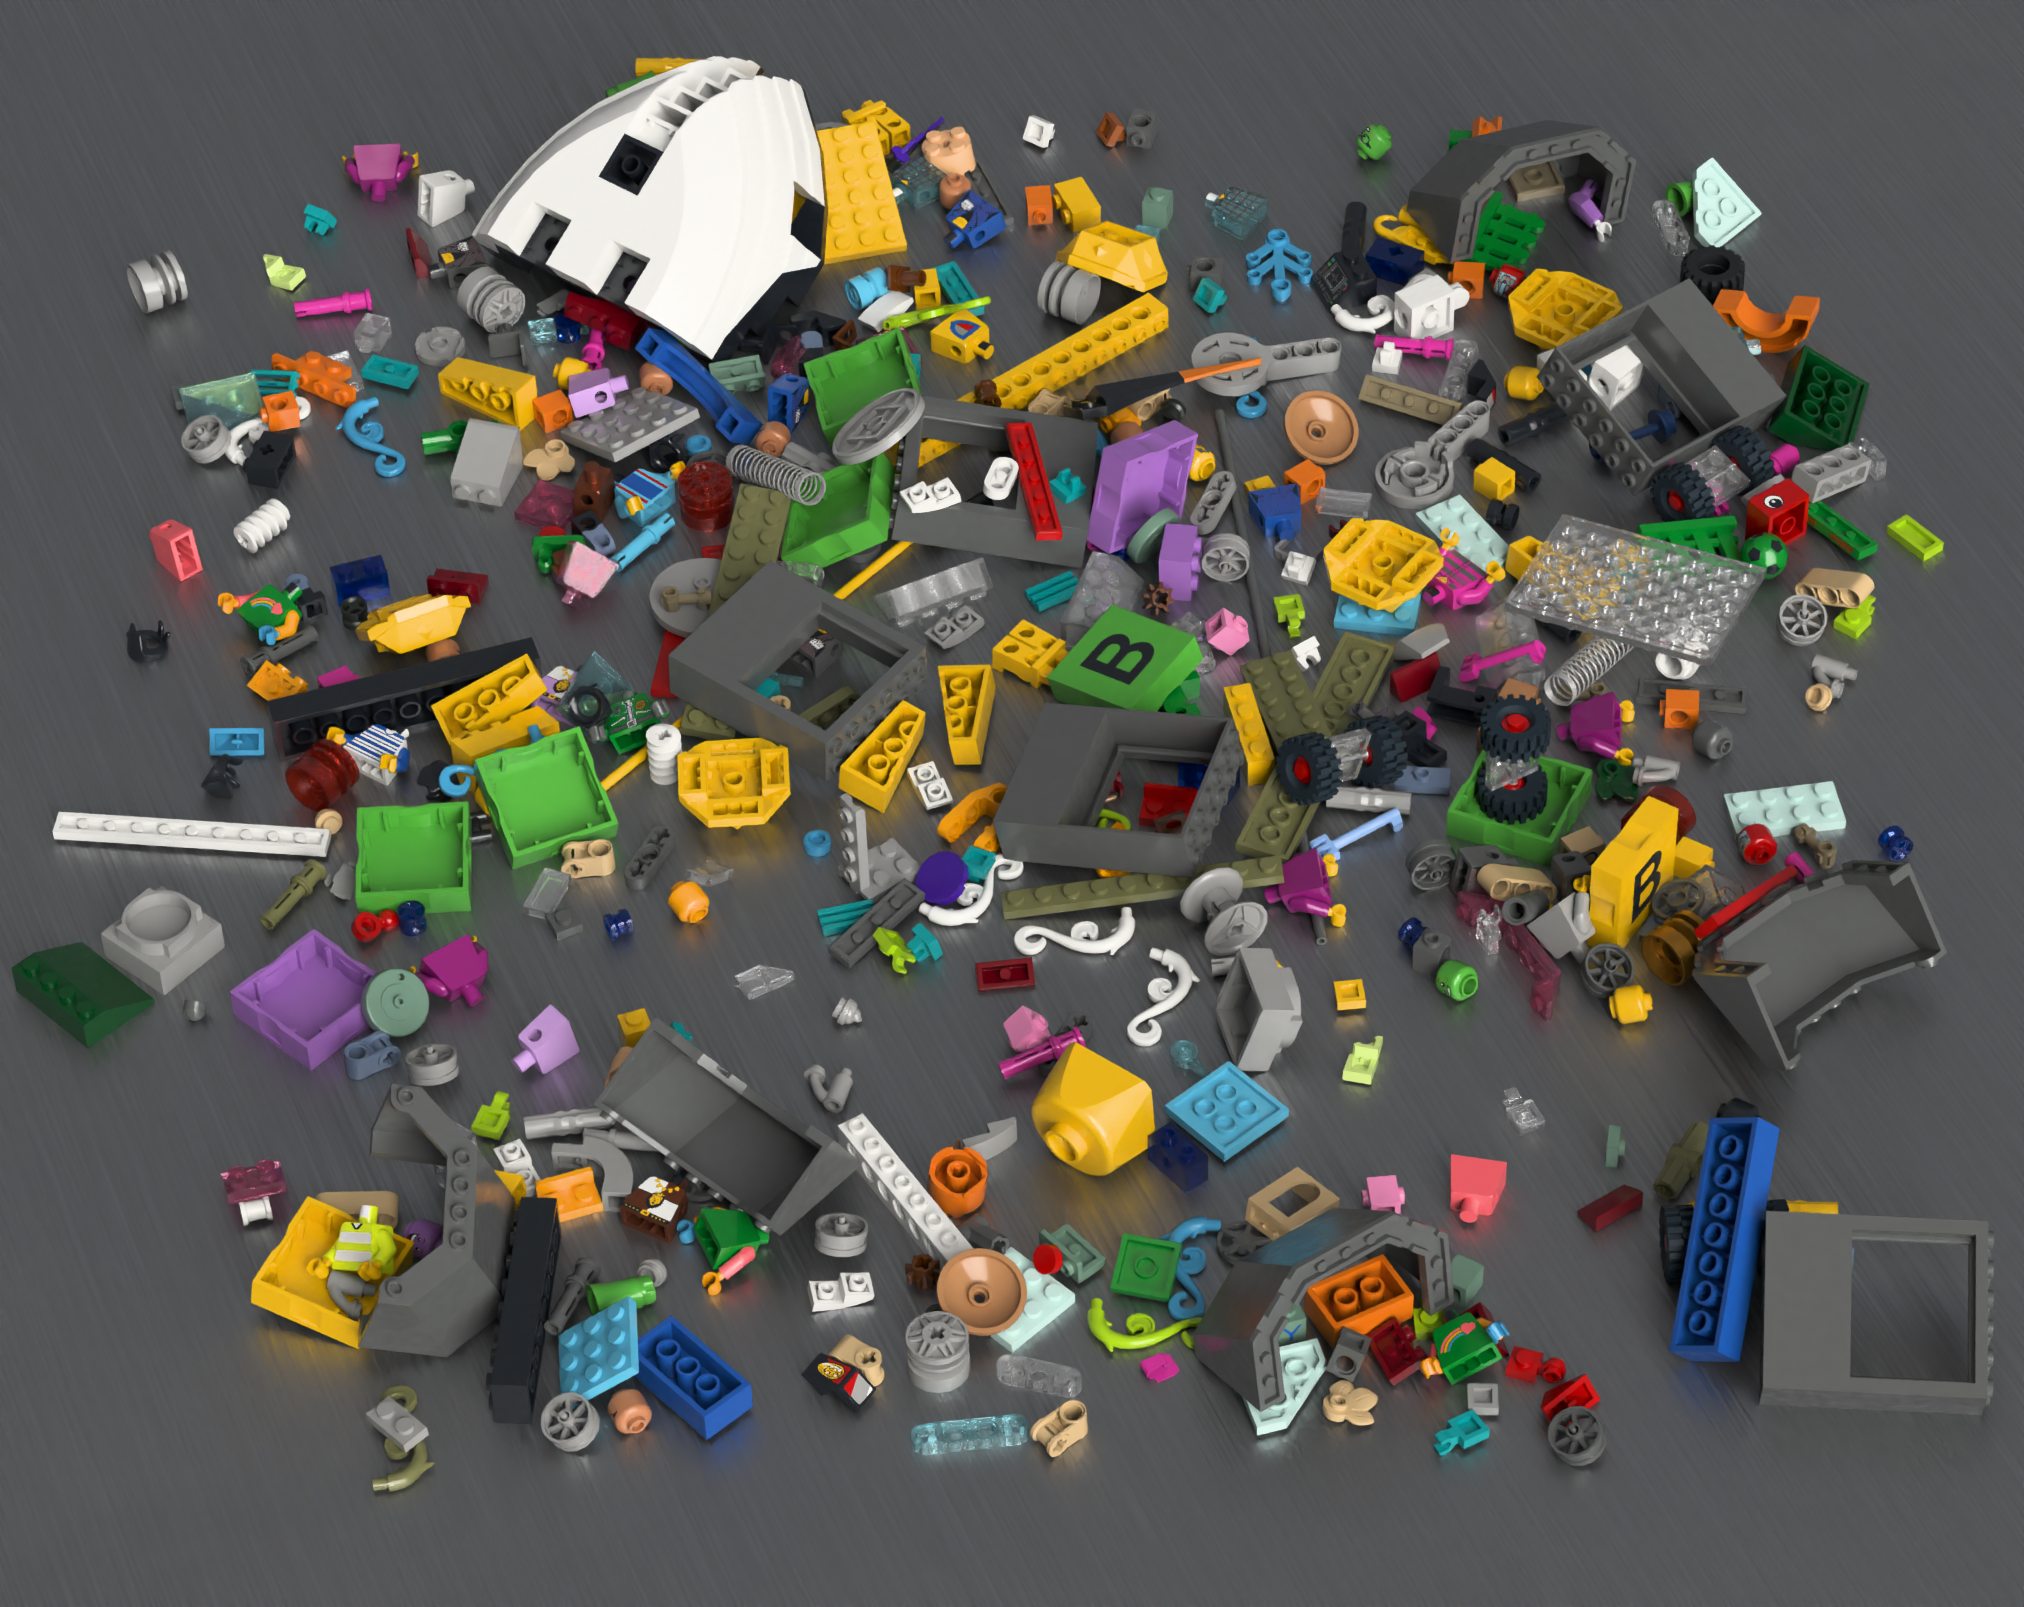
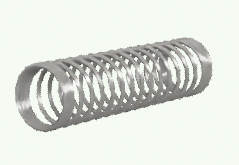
M743 444L732 448L727 455L726 468L733 477L762 488L778 490L785 493L789 499L807 506L817 504L824 497L826 482L819 473ZM741 449H744L743 451L740 452V454L738 455V457H737V459H736L735 471H734V469H733V459H734V456L736 455V453H737L738 451H740ZM745 451H749V452H747V453L744 455V457H743L742 460H741V463H740V473H741V475H740L739 472H738V468H737V463H738L739 457H740L741 454H743ZM748 454H751V455L749 456V458L747 459V461H746V464H745V467H744V468H745V473L743 474V472H742L743 460L745 459V457H746ZM752 457L750 468L747 470V464ZM813 475L816 481L815 489L809 497H807L806 499H802L807 496V494L810 492L812 488ZM808 476H810L811 485L809 487V490L803 496H801V494L807 487ZM817 477H818L819 480H820V490H819V493L817 494V496H816L814 499H812V500H810V501H807V500L810 499V498L815 494V492H816V489H817V486H818V479H817ZM806 478L805 486L800 492L801 485Z
M1618 616L1613 619L1595 637L1583 645L1581 649L1545 679L1544 690L1547 697L1559 706L1571 704L1597 679H1600L1602 675L1609 671L1614 664L1618 663L1623 656H1626L1628 652L1640 643L1642 634L1638 624L1627 616ZM1614 623H1624L1628 625L1635 634V643L1633 641L1632 635L1629 633L1627 629H1625L1621 625ZM1614 626L1620 627L1628 633L1631 645H1629L1625 635L1619 630L1614 629ZM1614 631L1618 632L1623 636V638L1626 641V644L1623 643L1620 640V638H1618L1615 635ZM1605 644L1611 649L1612 652H1610V651L1607 649V647L1605 646ZM1555 677H1557L1560 687L1566 693L1572 695V698L1566 697L1558 691L1555 685ZM1559 677L1564 680L1565 684L1572 690V693L1562 686ZM1551 678L1556 692L1569 701H1562L1553 694L1550 687Z

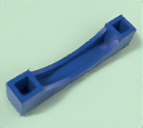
M648 328L635 349L651 364L662 369L686 388L706 408L716 422L715 427L730 442L749 445L763 424L675 338L663 330Z

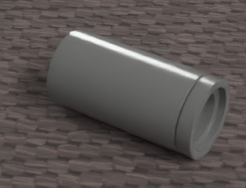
M1531 890L1511 897L1503 904V917L1511 925H1521L1535 920L1549 910V899L1540 890Z

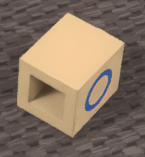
M1590 826L1560 838V853L1579 851L1590 866L1605 850L1603 838L1600 835H1596Z

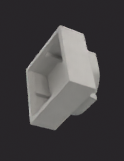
M162 885L155 891L148 888L132 900L125 908L122 917L101 933L105 957L164 996L225 947L221 923L202 912L200 905L178 892L168 890Z
M1239 947L1213 1010L1233 1064L1241 1071H1268L1275 1054L1280 1053L1282 1048H1287L1293 1043L1303 1022L1299 988L1291 967H1278L1271 948Z

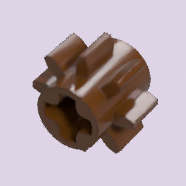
M1157 582L1155 588L1151 584L1146 585L1147 592L1139 596L1144 602L1142 609H1152L1151 615L1153 616L1159 614V609L1162 613H1168L1169 609L1167 606L1175 602L1174 599H1171L1170 594L1173 589L1163 588V582ZM1156 594H1158L1160 597L1157 600L1158 603L1155 602V599L1157 598Z
M929 1254L914 1255L912 1264H905L907 1285L913 1284L918 1291L934 1289L935 1281H938L941 1273L940 1261H934Z

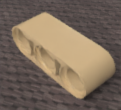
M1811 568L1796 584L1794 589L1796 595L1805 594L1813 596L1822 605L1857 608L1874 590V583L1869 576L1863 573Z
M1487 864L1477 874L1478 883L1495 900L1506 901L1511 897L1531 890H1540L1547 895L1549 903H1551L1556 898L1558 892L1557 887L1538 869Z
M323 1192L315 1197L316 1200L342 1210L359 1220L361 1205L379 1207L377 1224L391 1226L393 1229L397 1226L400 1199L393 1192Z

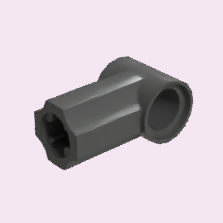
M979 1213L974 1214L956 1226L974 1249H990L1004 1255L1010 1246L1008 1238L992 1229L987 1220Z

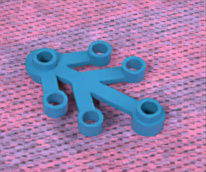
M1273 229L1268 232L1265 238V245L1255 252L1246 255V266L1251 269L1247 272V283L1259 285L1262 282V276L1274 268L1275 280L1271 282V295L1277 301H1285L1291 295V282L1285 279V268L1297 274V279L1300 283H1310L1313 276V271L1308 268L1311 265V253L1302 251L1292 245L1286 231ZM1273 251V256L1261 264V258ZM1283 251L1296 257V262L1284 256Z

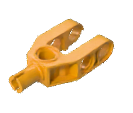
M998 782L968 794L941 820L937 828L938 836L951 843L956 841L983 815H988L993 820L1008 786ZM994 824L990 827L987 825L984 828V832L975 840L974 847L993 853L1001 847Z

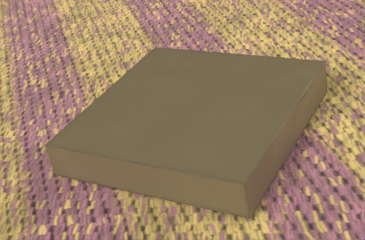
M1553 161L1518 168L1507 179L1517 202L1565 194V185Z

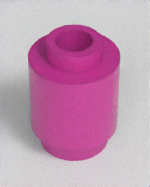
M1787 443L1772 451V455L1769 456L1774 461V465L1771 468L1775 469L1772 477L1779 474L1784 476L1793 470L1796 465L1800 464L1799 451Z

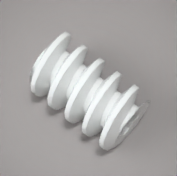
M271 498L266 504L260 506L258 510L252 512L244 521H241L234 527V536L248 552L255 553L258 547L265 546V541H271L273 536L280 534V530L287 529V521L290 519L289 511L280 501Z
M655 724L646 731L650 777L657 784L670 785L678 781L677 755L683 752L681 734L675 726L670 724Z

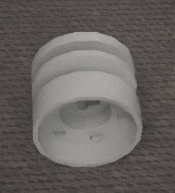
M168 249L162 251L160 256L157 254L152 255L150 260L151 266L144 258L126 265L127 279L138 306L145 314L161 309L163 307V298L170 305L176 303V299L179 302L187 299L188 292L184 274L175 256Z
M1055 261L1046 270L1041 280L1037 296V306L1040 311L1057 317L1062 315L1063 319L1082 325L1092 316L1098 303L1101 290L1100 277L1094 273L1082 269L1076 270L1074 266Z
M487 266L474 270L464 279L458 290L457 304L466 315L475 320L487 332L495 334L499 325L503 324V328L506 329L505 323L513 326L519 320L525 307V295L497 270Z
M942 1311L924 1313L915 1318L907 1327L905 1334L909 1379L916 1387L932 1393L950 1392L960 1387L968 1378L971 1369L969 1333L966 1324L959 1317Z

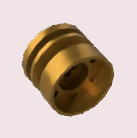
M1688 910L1676 912L1662 926L1656 927L1641 941V952L1644 961L1652 973L1665 984L1678 986L1693 976V969L1696 968L1694 964L1695 954L1699 953L1696 947L1697 943L1702 940L1693 931L1705 922L1694 912Z

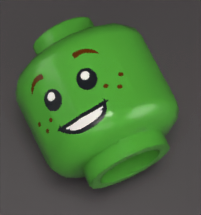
M1451 959L1438 969L1436 986L1444 995L1457 1001H1463L1476 992L1478 988V975L1471 966L1459 960Z

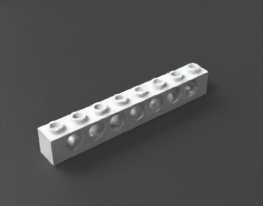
M863 1113L837 1126L839 1145L861 1162V1165L856 1170L923 1253L929 1254L934 1261H940L941 1271L945 1264L955 1255L969 1249H974Z

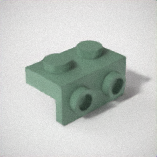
M759 355L708 364L709 373L732 395L737 391L746 390L753 392L761 387H765L766 377L765 372L762 371Z
M1067 1223L1052 1234L1045 1229L1039 1232L1040 1245L1054 1244L1060 1249L1063 1257L1060 1268L1061 1272L1066 1277L1070 1276L1078 1284L1106 1266V1258Z

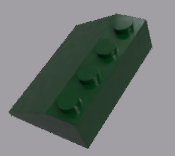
M1804 345L1788 362L1781 385L1782 391L1787 396L1772 415L1768 431L1788 443L1826 451H1832L1847 444L1852 445L1870 384Z
M83 942L34 952L11 968L16 991L88 1049L155 1003L154 998Z

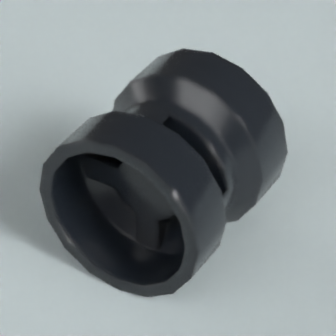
M1493 498L1488 506L1485 521L1489 525L1495 526L1499 524L1504 529L1512 531L1519 518L1520 506L1512 503L1506 505L1501 500Z

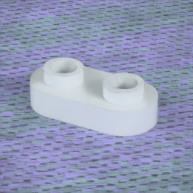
M999 457L993 461L984 480L983 492L987 497L993 500H1002L1009 495L1018 474L1019 466L1017 462L1008 457Z

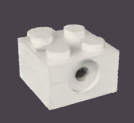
M1438 274L1395 292L1394 332L1399 337L1424 339V337L1432 336L1434 339L1453 331L1454 310L1467 304L1470 297L1469 292L1459 282L1448 285Z
M1626 345L1591 363L1592 371L1587 377V383L1611 411L1639 386L1645 366L1630 347Z

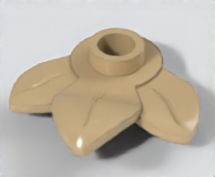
M553 439L545 444L544 449H535L529 452L523 459V465L536 467L538 478L546 481L555 478L560 471L571 472L575 466V460L569 455V449L562 440Z
M1341 1380L1330 1387L1329 1395L1324 1398L1322 1403L1323 1413L1329 1420L1334 1422H1342L1346 1419L1355 1425H1370L1374 1423V1419L1368 1410L1376 1405L1378 1396L1369 1389L1361 1387L1355 1389L1350 1381Z

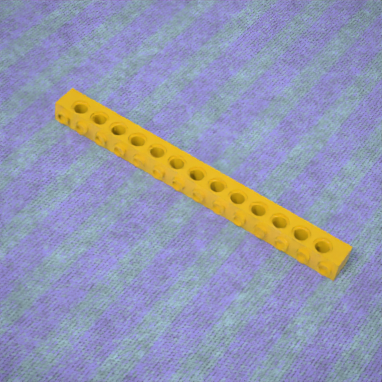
M1147 293L994 378L992 381L996 383V394L1001 399V408L1023 410L1035 400L1043 389H1048L1052 393L1155 334L1162 332L1168 328V307L1150 293ZM975 390L955 401L978 404L979 398L975 396ZM921 438L918 468L961 443ZM899 441L883 452L894 467L896 466L897 458L900 457L897 456Z

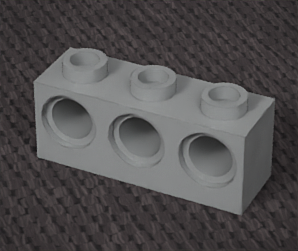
M1847 444L1796 465L1792 471V481L1810 495L1809 502L1815 503L1865 482L1872 460L1852 445Z

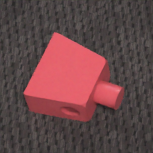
M170 519L150 530L149 538L152 541L158 562L180 582L203 570L191 528Z
M1451 1154L1450 1208L1454 1211H1460L1459 1216L1461 1220L1472 1223L1477 1220L1478 1214L1489 1216L1493 1213L1506 1184L1507 1162Z

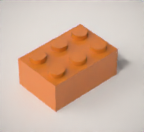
M1381 1254L1310 1286L1304 1295V1311L1333 1350L1343 1327L1366 1336L1394 1317L1400 1323L1413 1318L1414 1294L1384 1254Z

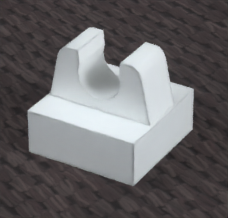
M1031 115L1029 116L1023 139L1042 148L1048 147L1049 140L1053 139L1055 133L1054 124Z
M1384 341L1383 348L1377 347L1372 371L1398 375L1403 350L1395 349L1394 342Z
M1290 551L1281 574L1282 578L1308 586L1317 563L1316 559Z
M1315 636L1291 649L1301 672L1309 668L1306 659L1311 660L1314 666L1321 661L1317 650L1320 644Z

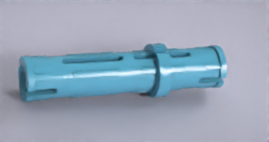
M663 513L651 525L647 524L643 527L642 533L609 559L611 566L621 561L614 568L616 571L621 572L651 544H657L661 540V536L675 526L674 519L671 518L664 524L670 515Z

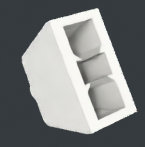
M451 170L419 176L417 216L431 227H435L463 212L465 209V196L475 191L473 182L470 179H462Z

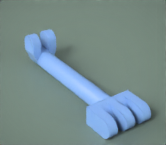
M1395 807L1333 840H1330L1326 834H1323L1309 843V847L1311 849L1317 848L1322 859L1326 854H1332L1338 860L1340 859L1338 849L1387 824L1395 832L1400 831L1403 827V821L1398 809Z

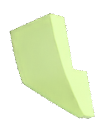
M268 254L263 256L271 285L292 291L306 277L303 268L284 265L280 256Z
M1383 1036L1374 1037V1042L1369 1044H1361L1360 1042L1353 1044V1052L1347 1058L1342 1080L1371 1085L1382 1048Z

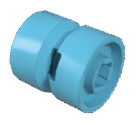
M879 267L863 273L862 277L858 275L844 283L848 301L858 311L870 306L880 297L891 292L887 289L888 277Z

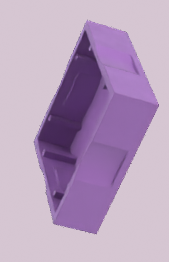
M1173 420L1104 447L1087 541L1111 554L1128 547L1131 539L1140 527L1162 509L1171 508L1179 515L1181 522L1187 479L1192 467L1198 433Z
M313 929L287 948L274 962L259 969L229 992L233 1014L312 1071L369 1027L362 1013L361 996L366 983L377 973L366 965L350 958L338 945Z

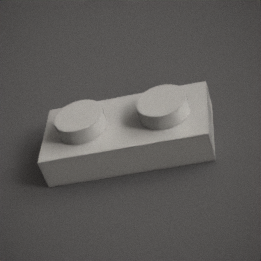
M390 1396L366 1413L367 1421L405 1453L429 1435L427 1427Z

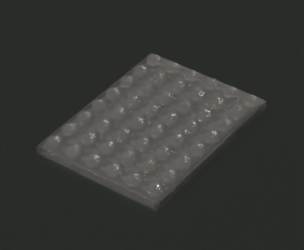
M1562 514L1507 597L1504 610L1517 615L1538 619L1542 622L1560 625L1571 630L1589 633L1596 637H1603L1622 644L1643 648L1647 651L1665 654L1672 658H1679L1698 665L1711 667L1764 580L1766 568Z

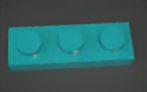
M955 261L933 267L936 268L940 289L950 304L964 303L965 301L979 298ZM984 305L967 309L975 316L985 314Z

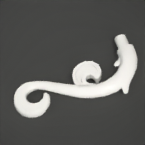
M1428 274L1417 275L1404 288L1433 276ZM1385 295L1372 297L1368 301L1367 306L1369 313L1375 316L1371 318H1360L1359 315H1351L1338 304L1331 307V312L1335 315V320L1342 327L1351 331L1375 334V329L1386 325L1394 319L1395 301L1393 302L1391 298ZM1385 309V311L1382 314H1380V310Z
M296 396L295 399L300 409L299 416L301 420L309 415L311 406L307 399ZM256 418L234 427L230 431L232 438L230 446L225 452L226 457L234 464L238 463L244 467L247 457L241 450L242 444L237 446L238 441L248 434L249 440L255 443L256 440L260 439L263 431H269L267 424L262 423L260 418Z
M1003 853L996 855V862L984 879L983 887L975 883L964 884L966 888L956 900L962 906L969 907L953 910L952 908L944 909L939 906L932 907L922 903L919 907V912L927 916L929 921L943 926L978 923L976 918L986 910L993 897L994 869L1000 865L1010 866L1011 868L1008 870H999L998 877L1002 880H1011L1022 874L1024 870L1023 862L1004 859ZM973 898H977V901L973 904Z
M1122 908L1118 926L1111 930L1113 934L1101 940H1097L1099 936L1098 926L1094 922L1089 921L1075 924L1071 929V937L1039 926H1024L1015 933L1014 946L1018 952L1024 955H1036L1045 948L1046 939L1044 937H1047L1074 951L1091 954L1110 952V955H1114L1132 937L1135 919L1132 917L1131 908ZM1039 934L1044 936L1034 943L1026 940L1027 937Z
M1153 947L1150 952V958L1161 961L1162 965L1168 967L1169 972L1174 970L1178 976V984L1172 991V985L1168 979L1155 978L1149 983L1148 998L1156 1003V1005L1134 1017L1126 1028L1127 1037L1137 1046H1151L1160 1040L1162 1035L1161 1027L1158 1022L1150 1018L1180 1003L1188 994L1192 981L1200 982V979L1191 970L1187 960L1169 949L1163 951ZM1149 1019L1148 1026L1151 1027V1031L1148 1033L1138 1032L1136 1030L1137 1026Z

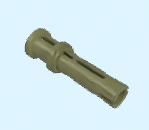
M309 859L305 862V868L298 875L295 874L291 877L290 886L259 917L260 923L266 929L273 930L302 897L309 896L312 893L313 887L319 880L322 881L327 877V871L322 864L314 859Z

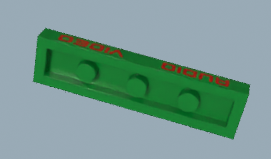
M1822 501L1809 502L1807 523L1846 551L1850 556L1860 560L1877 552L1879 545L1877 542Z

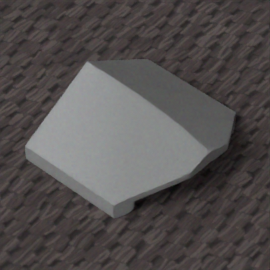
M1438 622L1424 626L1399 640L1394 649L1393 660L1424 659L1450 643L1444 624Z

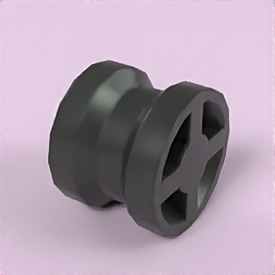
M1167 398L1155 415L1156 424L1160 426L1173 420L1180 423L1186 415V408L1179 400Z
M353 596L342 601V621L347 629L356 630L362 622L368 620L367 602L365 599Z

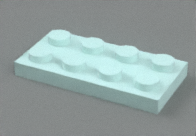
M1460 494L1415 513L1416 523L1432 540H1435L1438 546L1441 547L1443 544V540L1440 537L1441 531L1444 528H1449L1450 536L1447 539L1452 538L1454 532H1456L1459 536V543L1454 547H1450L1448 551L1455 549L1485 572L1488 563L1491 561H1496L1499 567L1505 570L1509 545Z
M1833 781L1729 793L1723 796V804L1735 841H1737L1739 833L1746 826L1752 824L1765 825L1769 828L1773 837L1793 835L1795 828L1802 823H1806L1810 828L1813 827L1817 832L1842 829L1846 826V819Z

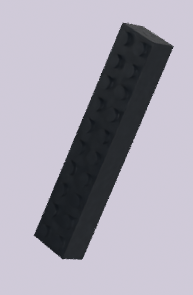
M532 637L267 701L273 742L280 762L337 748L333 745L332 741L326 740L330 727H338L344 730L345 734L353 735L363 732L375 724H379L389 730H392L397 724H402L408 731L437 724L439 722L431 705L526 653L542 677L541 661Z

